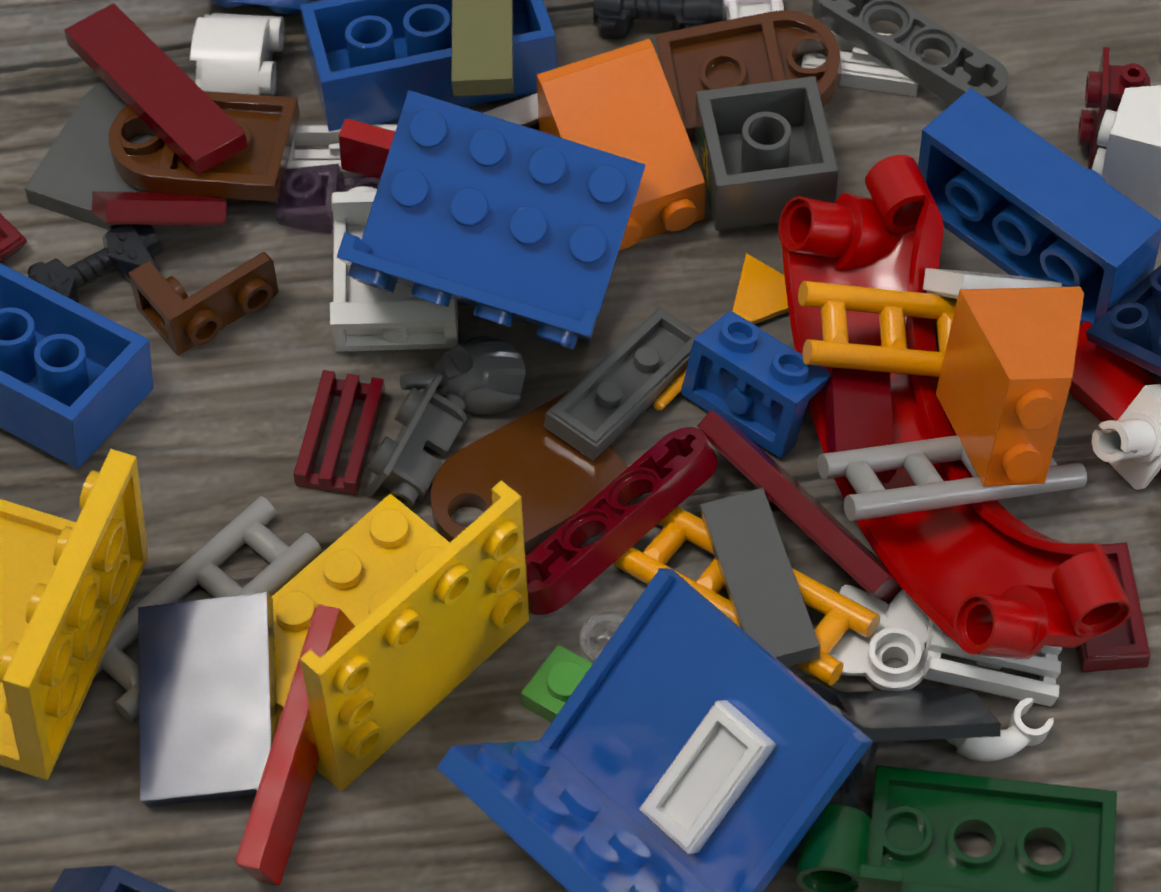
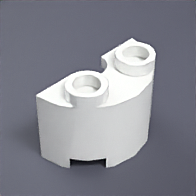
M218 13L198 17L193 32L190 60L197 61L195 83L203 91L274 96L277 69L275 61H272L273 51L281 52L283 49L285 35L284 18Z

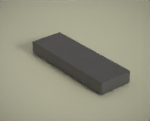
M658 307L546 412L543 427L594 461L687 368L694 338L700 335V333Z
M760 488L700 504L702 519L739 627L786 667L819 659L820 645L764 489Z

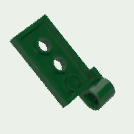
M876 765L871 819L864 812L856 808L839 804H827L799 843L796 882L807 892H1113L1117 791ZM974 831L986 836L990 840L993 849L987 855L971 857L962 853L957 848L954 840L964 832ZM1045 839L1053 842L1060 849L1062 858L1054 864H1038L1027 856L1024 846L1032 840Z

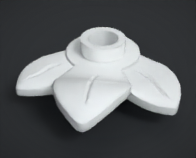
M851 585L841 587L840 594L880 615L879 625L871 637L866 638L848 629L829 653V655L844 663L841 675L865 676L872 685L883 691H904L916 687L924 679L923 672L930 618L903 589L889 605L868 592ZM890 658H898L903 660L906 666L891 668L883 663Z

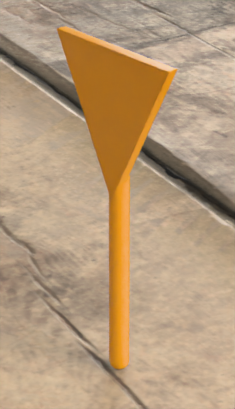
M746 253L732 312L754 325L789 312L784 275ZM686 369L654 401V409L657 411L663 410L681 392Z

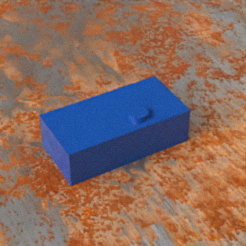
M321 0L300 5L308 58L329 132L340 130L345 119H352L370 125L399 121L408 90L461 107H468L537 93L536 75L558 68L556 35L543 0H513L514 94L453 96L452 0Z
M970 88L922 129L918 167L940 210L944 228L1009 275L1062 283V287L1080 286L1084 292L1080 325L1087 320L1093 325L1154 271L1161 241V221L1107 184L1099 173L1080 165L974 89Z
M0 263V428L79 469L154 389L149 339Z

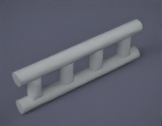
M957 435L823 453L818 456L817 460L818 472L822 479L846 477L857 494L847 495L844 499V511L849 521L1083 488L1087 483V472L1082 463L1058 465L1052 457L1045 484L983 486ZM962 461L972 477L943 481L933 464ZM905 469L915 486L885 490L875 473Z
M259 496L121 618L96 675L101 670H104L127 690L114 705L119 713L129 722H133L139 717V665L123 651L138 639V607L178 603L198 584L214 598L267 592L272 597L322 552L319 543L308 533H304L289 546L270 531L265 525L277 515V512L266 498ZM246 543L270 564L245 587H242L222 571L219 566Z

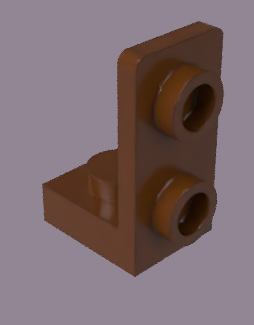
M266 252L258 254L189 297L175 277L170 276L165 279L150 261L129 272L137 309L177 356L195 345L207 343L217 335L219 330L247 313L259 311L279 291L274 261Z

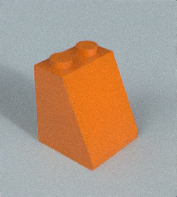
M650 39L536 75L539 131L646 164L619 250L627 249L638 241L668 231H681L693 223L705 219V180Z
M1080 286L959 290L936 396L955 433L960 438L961 444L983 486L1045 484L1073 376L1084 292Z

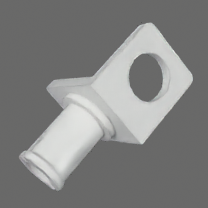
M1161 384L1145 385L1118 421L1108 420L1101 422L1098 426L1102 431L1094 430L1091 443L1097 457L1105 462H1109L1136 490L1145 489L1161 469Z

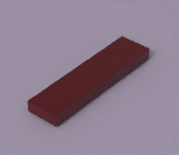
M114 3L64 29L67 44L197 176L248 147L245 132Z
M711 409L697 425L705 433L708 441L758 489L763 488L766 496L869 594L886 603L892 602L902 588L883 562L736 424Z

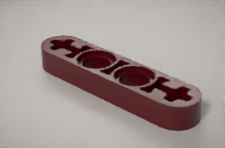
M685 427L664 436L525 557L529 613L547 615L565 606L713 475L718 465L717 456L701 429ZM650 493L649 496L641 502L631 506H627L629 502H631L638 496ZM603 534V536L597 541H595L593 544L585 546L583 548H579L585 541H587L591 537Z

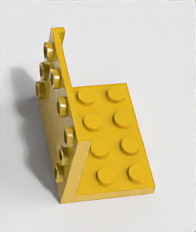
M110 449L100 472L92 470L87 476L80 495L79 506L82 511L76 522L0 499V765L48 780L149 558L137 458L114 449Z
M502 480L492 488L493 505L451 542L447 541L390 493L272 596L277 727L310 622L318 604L341 609L355 625L348 634L321 658L312 650H309L300 658L319 754L316 770L340 792L348 787L529 621L521 496Z

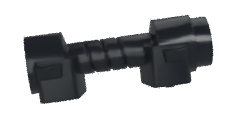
M594 0L593 24L594 26H599V35L601 37L625 38L633 26V19L672 21V29L675 31L722 21L723 0Z
M112 224L108 227V232L102 238L104 248L93 253V255H89L68 267L57 258L47 263L39 261L31 265L27 273L28 278L79 303L77 289L86 285V283L96 280L97 277L100 278L108 274V272L117 270L131 283L129 272L147 261H150L159 271L153 258L162 253L163 249L151 225Z

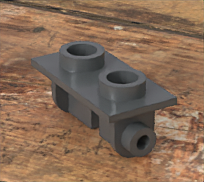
M437 373L423 392L413 387L394 417V420L403 425L395 441L386 436L367 466L368 470L376 474L365 493V496L371 498L381 485L390 490L391 494L408 508H411L415 502H421L425 498L427 490L442 462L423 451L424 445L444 457L467 419L464 412L466 404L460 397L453 394L441 396L435 392L443 378L440 374Z

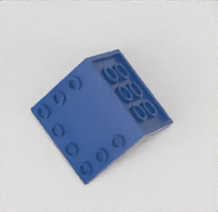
M408 90L362 239L344 232L336 258L350 266L348 276L358 280L357 282L394 293L396 283L413 287L411 296L448 307L450 299H455L457 302L475 307L474 316L511 327L513 319L537 326L536 335L538 339L574 350L577 339L588 343L591 341L646 164Z
M659 568L540 740L451 746L437 769L569 892H763L873 741L673 569ZM727 700L771 738L777 746L700 852L688 854L640 810V807L716 701Z

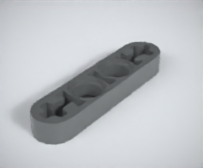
M812 0L811 11L813 16L824 23L831 31L950 104L954 103L970 88L999 108L1005 102L1008 72L1004 65L898 0H833L835 2L830 0ZM881 20L895 23L900 28V31L893 35H880L875 33L870 28V25ZM936 49L943 52L948 59L940 64H928L920 60L917 54L922 50Z

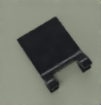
M813 676L798 677L873 742L1001 736V723L976 693L969 688L844 692L830 687Z

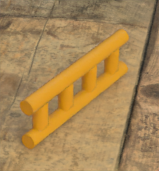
M803 281L800 284L798 292L799 304L801 306L821 309L823 341L808 339L804 343L802 351L804 364L940 377L957 299L928 293ZM846 311L879 314L881 346L849 343ZM904 316L936 319L939 352L907 349Z
M678 506L658 523L663 528L643 552L631 547L612 565L648 585L659 568L672 569L666 564L686 540L713 555L714 552L703 519ZM716 557L696 581L674 570L738 625L731 601L719 595L725 588V584ZM792 568L805 605L825 615L814 629L820 645V658L793 666L832 686L839 679L844 663L832 657L829 653L848 629L866 638L871 637L879 625L880 615Z

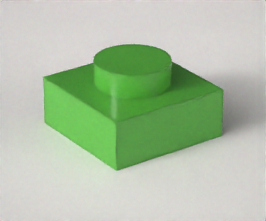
M558 644L521 692L522 706L552 723L590 669L592 663Z

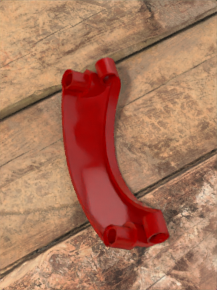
M894 155L877 162L865 177V185L871 198L843 192L835 203L798 196L792 198L785 205L779 220L778 234L782 244L785 287L795 351L802 354L804 343L808 339L823 341L821 309L801 306L799 304L798 292L803 281L927 293V290H923L925 269H939L944 226L940 210L914 158L908 155ZM846 311L849 343L881 346L879 314ZM904 316L907 349L937 352L935 319ZM890 373L895 444L956 435L936 396L939 377ZM823 388L808 401V406L823 453H827ZM962 461L933 464L943 481L972 477ZM897 469L896 474L888 484L881 483L885 490L915 486L905 469ZM846 477L834 478L844 499L847 495L857 494ZM997 500L856 521L871 547L901 588L945 634L970 655L1029 659L1036 655L1044 646L1075 648L1096 636L1106 634L1118 628L1131 615V604L1101 544L1066 543L1052 539L1025 525L1010 514Z

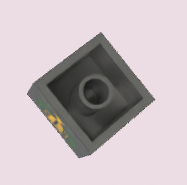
M815 76L696 91L695 138L715 231L779 223L781 212L785 205L792 198L798 196L832 203L836 202L838 167Z

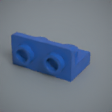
M727 312L694 338L680 394L706 411L710 412L712 409L729 419L754 442L782 458L795 447L808 401L827 385L830 373L821 366L804 364L801 353L790 348L738 314Z

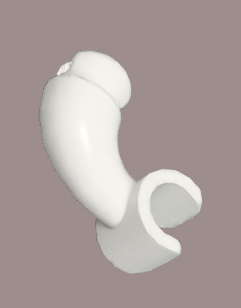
M1025 698L1015 707L1010 718L1009 728L1001 730L1000 737L946 740L957 748V753L969 760L980 762L998 761L1015 755L1026 746L1038 745L1043 742L1053 725L1054 719H1048L1041 728H1028L1022 722L1021 716L1028 712L1034 699Z

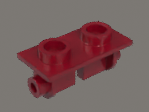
M1103 47L1099 72L1088 71L1085 88V108L1092 109L1081 110L1079 117L1078 145L1088 146L1089 169L1093 167L1098 148L1107 149V147L1097 145V138L1106 109L1118 111L1125 88L1150 86L1151 83L1149 75L1139 64L1130 63L1125 66L1109 65V47Z

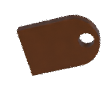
M789 10L771 11L656 34L662 69L690 141L696 140V91L815 76L822 106L824 107L831 100L840 83L841 57L839 45L834 34L820 20L802 12ZM808 52L820 53L827 58L822 65L812 69L800 67L795 63L801 55Z
M204 91L245 132L248 147L198 176L128 105L118 113L112 122L109 131V146L114 166L126 182L139 189L157 193L278 202L300 111L298 98ZM139 134L154 135L151 140L144 143L135 144L128 142L129 139Z
M565 392L462 448L442 464L434 477L431 487L430 498L434 525L437 532L447 541L451 542L468 527L455 523L451 519L452 514L463 507H476L485 512L493 505L492 488L502 480L521 496L526 556L628 467L611 445L593 461L543 427L546 412L567 393Z

